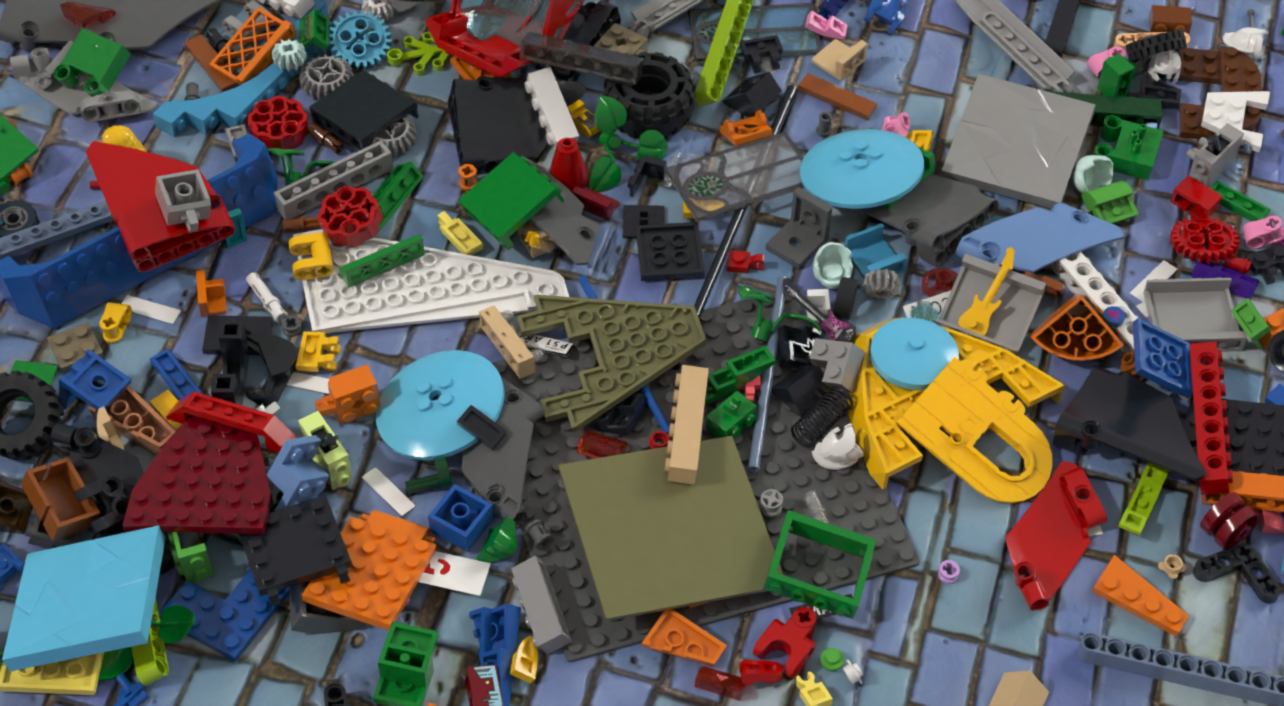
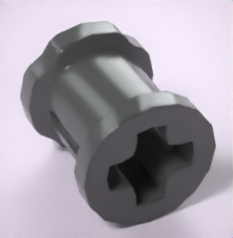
M542 519L530 522L525 528L526 534L534 540L536 549L543 550L554 541L553 535L549 534L544 528Z

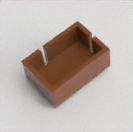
M69 457L51 462L48 469L45 464L26 471L21 486L40 520L45 519L43 525L52 542L92 528L90 523L98 519L100 511L92 497L78 502L74 492L85 485Z

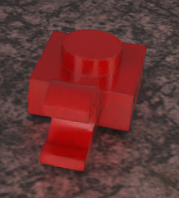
M729 251L727 272L748 273L749 269H764L763 254H755L750 257V252Z

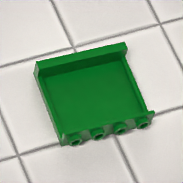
M513 152L464 194L458 202L470 217L509 251L514 246L509 238L514 232L554 197L562 203L565 200L561 196V188L555 182L551 184V180L544 173L540 175L541 173L535 165L532 164L530 166V163L524 156L519 157Z

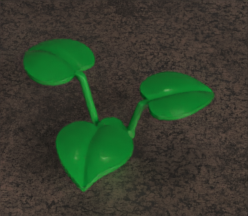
M599 96L595 112V124L599 130L603 131L599 137V143L605 147L604 151H607L610 157H600L593 166L590 188L596 192L616 187L621 179V168L614 164L616 160L610 149L615 150L620 144L639 148L637 157L640 161L643 155L662 159L668 150L665 138L656 130H646L639 138V144L622 141L615 132L617 127L625 124L626 110L619 101L608 96Z
M267 148L269 155L276 154L282 157L285 186L306 177L312 167H327L335 163V161L328 160L310 162L303 176H300L301 172L293 171L292 155L304 156L305 153L303 151ZM285 155H287L289 158V171L287 168Z
M738 286V293L742 300L754 298L759 302L758 316L751 337L767 342L770 331L775 332L776 327L784 318H795L809 322L819 332L821 331L820 326L814 320L804 315L790 312L782 313L776 322L770 325L772 320L763 318L762 313L764 301L772 304L773 302L768 298L772 299L773 297L752 287Z
M174 605L163 610L161 622L151 620V625L160 627L159 637L164 642L173 644L181 641L189 633L195 623V616L188 608ZM126 647L104 652L99 680L114 679L119 674L125 673L131 667L134 660L132 648Z

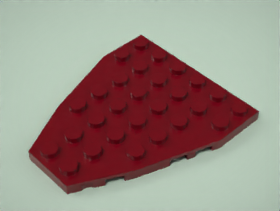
M191 415L167 440L132 489L123 521L124 531H135L159 525L162 532L264 534L272 497L257 434Z

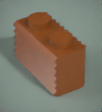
M1152 5L1149 14L1150 32H1170L1183 29V32L1189 35L1192 25L1191 8Z

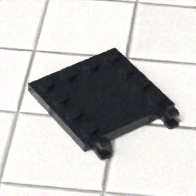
M326 495L270 512L264 534H239L260 597L268 595L271 607L281 604L278 591L335 572H337L341 584L350 581L347 568L352 567V562Z

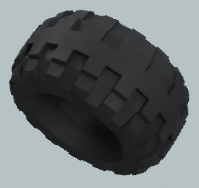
M639 52L637 55L631 54L624 57L622 62L618 61L613 66L609 75L606 76L603 96L616 99L626 110L625 124L617 127L620 132H626L629 137L636 139V137L640 138L646 130H656L664 138H667L669 134L672 133L674 135L679 132L692 117L695 106L694 79H691L688 69L684 64H680L678 59L672 56L667 57L659 52ZM653 91V92H658V93H660V94H657V95H643V94H640L639 92Z

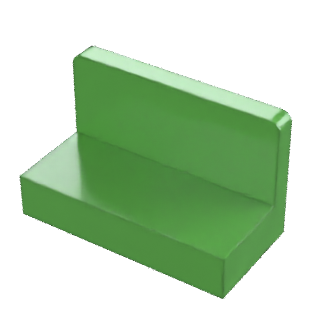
M1247 298L1230 311L1248 337L1261 350L1264 347L1259 339L1270 332L1271 328L1251 300Z

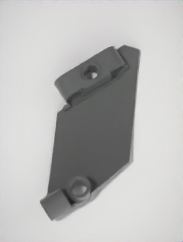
M502 378L505 397L501 413L495 423L505 429L507 434L493 451L480 441L463 451L461 472L480 496L493 504V517L504 521L508 516L515 521V528L517 529L527 519L526 507L522 505L525 473L534 423L544 415V410L536 400Z

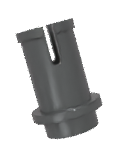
M190 82L186 85L184 100L200 98L197 83Z
M822 112L819 115V125L816 127V132L820 137H828L832 133V115L829 112Z

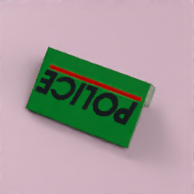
M313 9L299 21V43L303 44L304 48L311 43L323 50L329 47V18Z

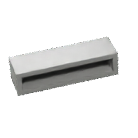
M533 556L511 568L514 575L512 582L520 593L521 597L518 599L520 605L526 611L527 616L525 620L534 634L532 641L535 647L543 650L546 654H550L571 643L572 639L546 564L538 557Z

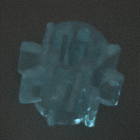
M918 301L917 307L911 306L910 316L911 318H919L931 322V320L936 321L938 311L933 308V303Z

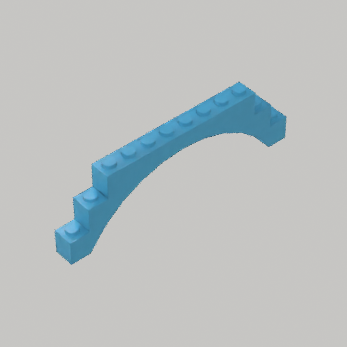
M314 0L315 5L301 19H296L294 29L297 34L291 41L298 40L299 42V21L313 9L328 17L327 2ZM329 21V34H331L330 27H334L331 21ZM313 43L305 48L306 61H304L302 67H304L305 62H310V58H314L317 54L321 53L322 49ZM273 62L258 76L220 94L195 100L167 101L153 113L155 126L173 137L183 131L187 125L204 134L209 133L218 123L229 128L243 124L246 126L248 124V114L254 110V105L261 100L273 98L280 90L285 88L289 81L298 75L302 67L298 66L297 70L291 69L289 72L287 69L281 71Z

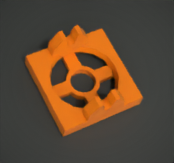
M761 110L756 111L755 116L735 122L725 120L723 125L719 126L720 133L735 146L773 135L772 129L767 125L765 113H762Z

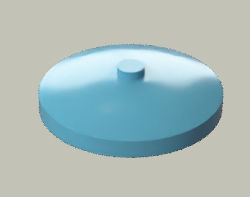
M901 318L886 323L875 333L870 348L871 362L877 373L889 383L909 390H925L954 356L959 359L958 347L953 337L941 326L919 318Z

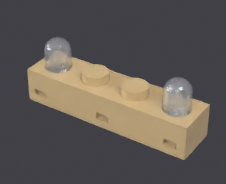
M495 306L479 311L481 328L517 376L521 379L535 373V363L543 359L544 353L539 348L529 351L522 337L519 338L516 334L514 326L508 324L514 319L513 312L510 310L499 312Z

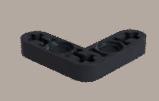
M1238 544L1201 558L1195 563L1193 575L1201 582H1208L1240 570L1262 602L1267 604L1274 603L1280 595L1281 588L1255 549L1248 544ZM1226 559L1229 561L1230 566H1222L1218 560ZM1256 569L1262 573V577H1254L1250 571Z

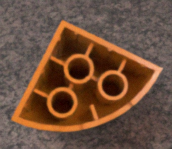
M1077 293L1044 320L1030 335L1046 351L1070 360L1085 361L1102 358L1124 346L1085 298Z

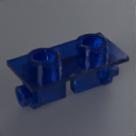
M824 0L818 7L820 10L818 14H821L827 20L831 16L835 17L849 0Z

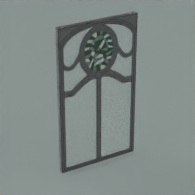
M786 131L665 168L667 175L696 222L794 192L798 187L804 188L800 178V165L803 156Z

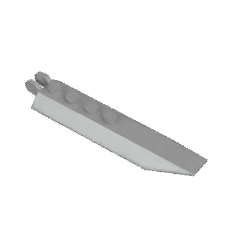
M650 0L631 11L636 21L628 29L648 37L650 32L657 30L705 0Z
M954 0L965 14L1044 90L1075 93L1074 87L1068 82L1075 71L1002 2L998 0Z

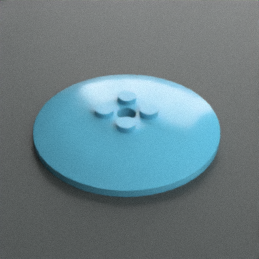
M877 129L852 130L824 139L808 151L800 165L801 182L807 192L831 206L849 209L871 208L893 202L908 194L919 183L924 172L923 155L916 144L897 133Z
M451 350L422 357L402 369L383 390L379 399L380 406L376 411L378 432L391 450L410 459L434 460L457 454L479 441L457 425V420L470 405L494 422L498 419L505 397L502 378L490 361L472 352ZM441 395L438 400L432 401L435 396Z

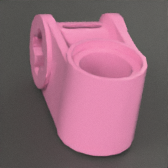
M1112 47L1109 50L1091 56L1087 61V66L1099 79L1103 62L1108 57H1113L1119 53L1125 58L1126 51L1121 47Z
M902 112L898 116H886L881 130L906 137L910 128L908 114Z
M1269 216L1261 220L1248 222L1243 226L1246 245L1250 249H1258L1265 245L1281 242L1284 239L1282 220L1278 216Z

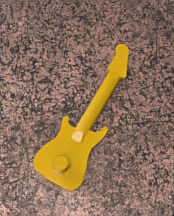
M1012 247L1006 249L1007 254L1001 263L1002 267L984 299L980 301L978 299L979 296L975 295L971 308L959 318L958 324L960 327L986 336L990 318L1002 303L1001 300L994 304L991 302L1009 270H1013L1015 251Z

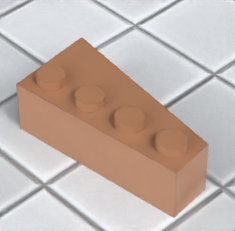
M130 386L106 409L117 434L156 455L167 440L176 432ZM91 406L89 410L97 422L98 411Z

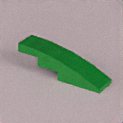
M765 345L726 361L727 367L708 374L705 405L739 389L773 366L776 360Z

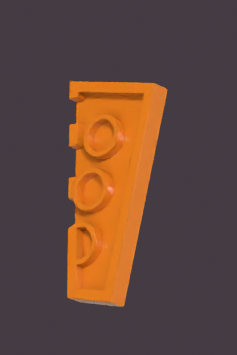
M1115 555L1110 560L1092 593L1175 637L1179 635L1189 616Z

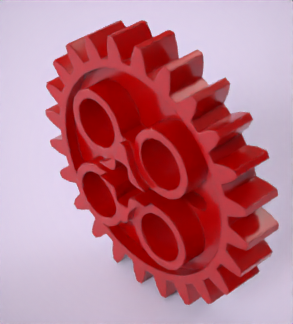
M1200 215L1199 219H1196L1194 216H1191V220L1183 218V222L1177 221V225H1173V230H1171L1170 244H1172V249H1177V254L1183 253V258L1189 256L1190 261L1198 259V262L1201 263L1203 260H1206L1210 264L1211 260L1218 263L1219 259L1226 261L1227 257L1232 258L1239 248L1240 236L1237 235V230H1232V225L1226 226V221L1220 223L1219 218L1211 220V217L1208 216L1207 219H1204Z

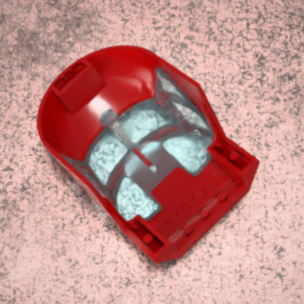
M452 0L450 11L426 18L425 23L437 47L444 50L446 54L459 57L461 61L471 63L478 69L486 70L495 77H503L551 55L557 49L585 0Z

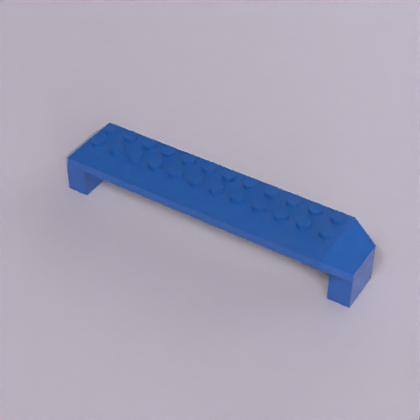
M249 133L231 142L238 159L236 165L207 180L215 193L222 198L227 211L236 208L241 210L245 228L276 212L273 192L277 191L278 177L265 143ZM117 226L47 263L19 266L10 256L1 259L0 290L5 301L20 315L55 329L216 243L149 271L140 272L136 269Z

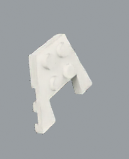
M1270 92L1207 93L1201 126L1217 133L1228 123L1244 133L1241 145L1245 143L1253 147V151L1260 152L1263 134L1242 130L1246 106L1266 110Z

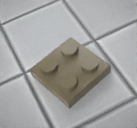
M89 322L47 337L62 373L70 371L71 366L78 359L83 358L88 349L102 359L104 358Z

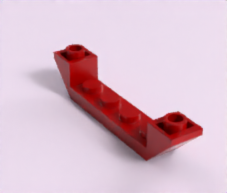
M195 391L177 401L166 416L167 420L183 424L191 415L261 435L265 438L266 449L277 453L280 452L286 440L297 438L273 414Z

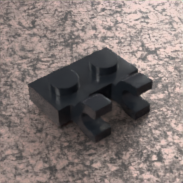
M778 35L740 41V49L744 60H751L753 73L761 72L760 64H762L761 58L770 57L772 70L780 69L779 61H781L780 54H782L783 48Z
M1282 244L1245 255L1244 259L1248 258V261L1252 262L1251 271L1254 275L1260 273L1267 285L1275 283V278L1272 275L1278 273L1276 268L1280 269L1284 277V246Z

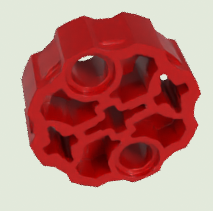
M274 96L269 100H261L255 104L254 110L248 114L250 134L265 143L267 148L296 149L303 144V139L308 135L306 132L307 127H309L307 113L303 110V105L297 100H290L284 96Z
M345 186L339 188L337 192L327 195L321 202L322 207L318 212V221L332 244L336 246L345 245L351 248L361 246L363 242L374 238L379 232L378 227L383 220V215L377 200L374 199L370 190L364 187L353 188Z

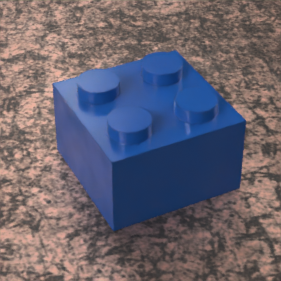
M456 484L451 487L428 516L430 532L466 552L471 549L494 520L493 504Z

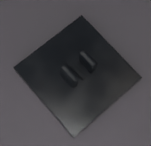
M623 205V238L636 239V225L664 224V206Z

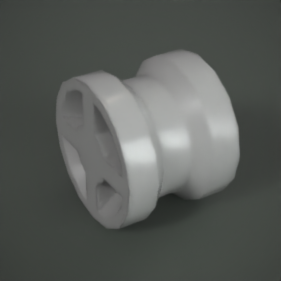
M775 489L764 491L760 499L759 509L761 514L767 518L779 516L783 505L782 494Z

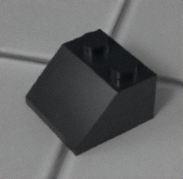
M766 72L744 79L722 101L725 105L747 117L755 115L756 111L759 110L763 113L767 105L777 100L776 96L782 90L771 73Z

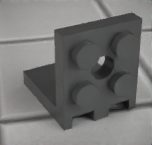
M798 187L793 192L791 220L766 243V250L795 268L800 269L829 240L833 207ZM796 242V243H798V244H800V245H799V246H792V245H790V243Z

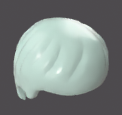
M1090 155L1081 158L1073 170V183L1077 191L1084 193L1111 184L1113 162L1108 157L1101 155Z
M829 242L819 248L813 262L814 277L824 287L836 290L839 287L841 277H851L853 265L851 262V251L840 243Z

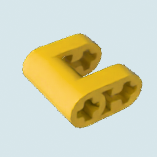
M325 233L299 235L289 240V251L292 255L303 256L312 254V258L298 260L293 263L294 278L308 280L326 277L333 273L334 268L329 238Z

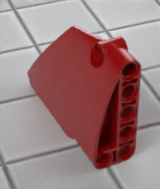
M95 141L86 150L111 215L120 230L130 257L138 271H149L234 234L235 227L222 198L215 193L201 172L200 174L211 202L210 218L198 220V231L189 232L185 223L167 226L155 195L156 176L198 170V167L158 154Z

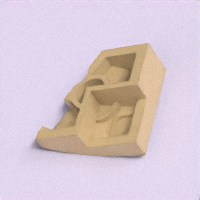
M105 407L99 408L97 413L98 436L125 450Z

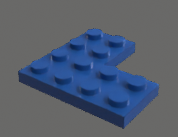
M250 569L225 601L186 580L161 610L159 618L161 621L163 610L170 606L180 605L188 608L195 616V623L187 636L236 662L281 604L271 607L268 595L260 597ZM289 587L278 591L281 604L290 594Z

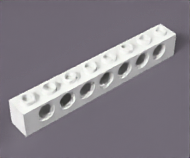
M1079 252L1049 265L1074 295L1076 293L1082 295L1101 318L1107 307L1116 306L1121 308L1125 313L1124 323L1120 327L1109 328L1124 344L1120 348L1123 354L1134 350L1133 322L1139 317L1134 315L1127 303L1122 301L1116 294L1115 289L1093 267L1091 261L1082 252Z

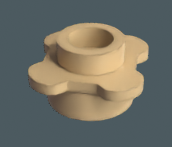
M1169 554L1163 562H1159L1158 568L1168 574L1169 578L1176 579L1180 572L1186 570V565L1179 556Z

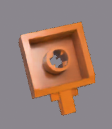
M368 364L332 376L328 381L329 395L315 401L316 410L319 411L321 416L334 414L339 425L351 422L365 415H371L380 406L377 382Z

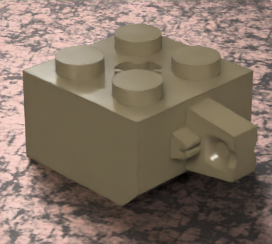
M614 23L593 46V63L611 70L618 61L622 62L624 57L631 54L637 55L639 52H647L648 38Z

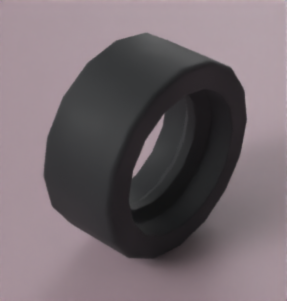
M841 277L834 304V312L837 317L850 319L858 280Z

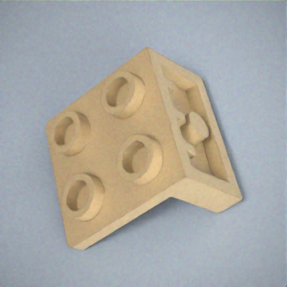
M835 39L817 53L811 62L841 81L866 60L868 44L861 40L856 45L848 47Z

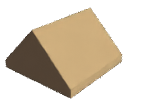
M1030 670L1005 672L989 706H1043L1049 691Z

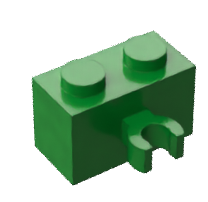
M1120 53L1113 57H1108L1103 62L1097 89L1107 96H1128L1132 78L1136 76L1134 70L1138 69V67L1133 62L1129 63Z
M736 391L706 416V430L716 438L732 436L733 439H736L746 426H751L756 420V405Z

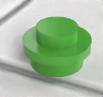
M828 648L821 653V665L827 671H837L844 664V655L838 649Z

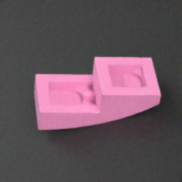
M811 11L807 15L805 28L826 37L844 39L848 25L834 16L827 20Z

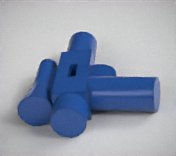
M124 673L117 676L116 680L122 688L119 690V698L113 706H137L149 698L148 694L144 691L147 686H144L140 681L132 685Z

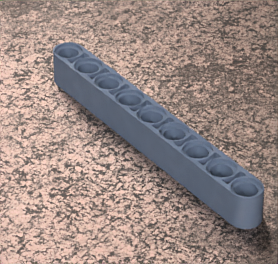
M1086 633L1083 635L1077 651L1079 659L1089 664L1271 706H1284V693L1280 692H1284V676L1096 633Z

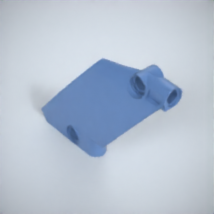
M1056 203L1051 211L1040 207L998 220L963 236L954 256L963 260L964 255L968 254L984 261L1001 265L1007 254L1006 249L1012 247L1015 251L1013 269L1035 273L1073 254L1108 242L1124 239L1125 236L1121 228L1064 203Z

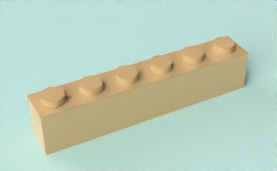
M682 365L681 374L676 373L675 386L679 387V390L674 389L673 403H677V407L672 406L671 420H675V424L670 423L668 436L673 437V440H668L666 454H671V456L666 458L664 471L669 472L668 481L695 485L709 368Z

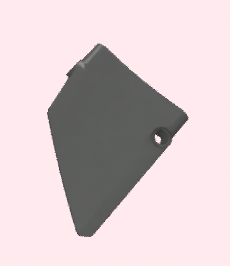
M932 174L890 208L881 205L856 210L904 231L906 243L911 246L917 245L920 258L934 266L940 267L956 252L963 236L980 229L994 216L998 209V201L982 194L975 185Z

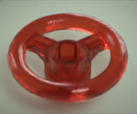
M947 268L932 269L924 275L922 289L928 297L938 295L935 293L940 290L951 291L954 285L952 279L954 278L956 281L958 274ZM936 275L935 285L929 288V279Z

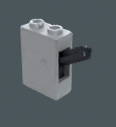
M1227 123L1213 136L1209 135L1207 139L1204 137L1200 138L1198 143L1203 147L1201 149L1196 147L1192 150L1189 149L1186 153V156L1193 160L1189 176L1209 187L1236 160L1244 133Z

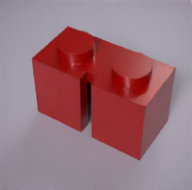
M1188 175L1174 188L1170 202L1185 212L1195 204L1189 214L1199 219L1200 215L1207 219L1208 216L1211 217L1218 210L1222 195Z

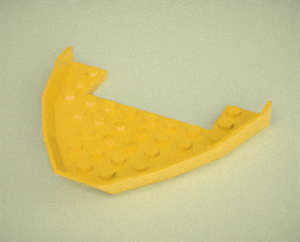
M901 318L887 319L857 333L851 342L865 353L854 391L849 393L854 403L853 407L848 411L849 421L854 427L858 445L864 452L865 456L863 458L869 474L882 490L887 488L890 476L922 461L923 457L921 452L896 423L925 390H909L889 383L877 373L870 358V348L875 333L886 323ZM944 328L957 344L959 351L958 360L969 359L977 364L973 370L977 372L978 368L983 369L987 375V384L1002 378L1028 408L1049 397L1056 403L1060 402L1065 386L1061 382L1006 349L961 332Z

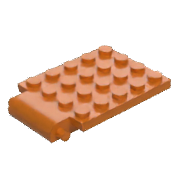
M373 510L370 515L363 513L361 519L351 516L341 531V536L352 562V567L347 568L350 581L341 584L337 572L313 579L303 592L302 601L389 631L392 622H396L435 554L436 537L430 535V528Z

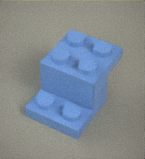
M316 435L286 440L267 473V477L284 493L274 511L315 499L324 490L325 483L330 475L312 459L316 455L317 448L322 441Z

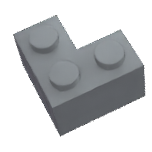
M815 338L809 359L821 368H826L822 380L823 383L830 388L838 386L848 393H853L865 352L851 342Z

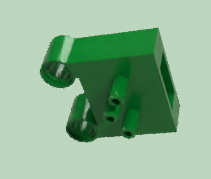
M82 28L62 63L55 68L54 77L64 87L70 89L78 84V74L90 78L85 82L84 90L91 97L110 93V88L131 53L121 44Z
M1109 115L1104 119L1101 138L1107 142L1118 140L1116 148L1114 150L1107 143H1099L1096 145L1093 155L1108 157L1113 162L1114 172L1149 181L1163 130L1148 127L1145 124L1125 121L1115 115Z

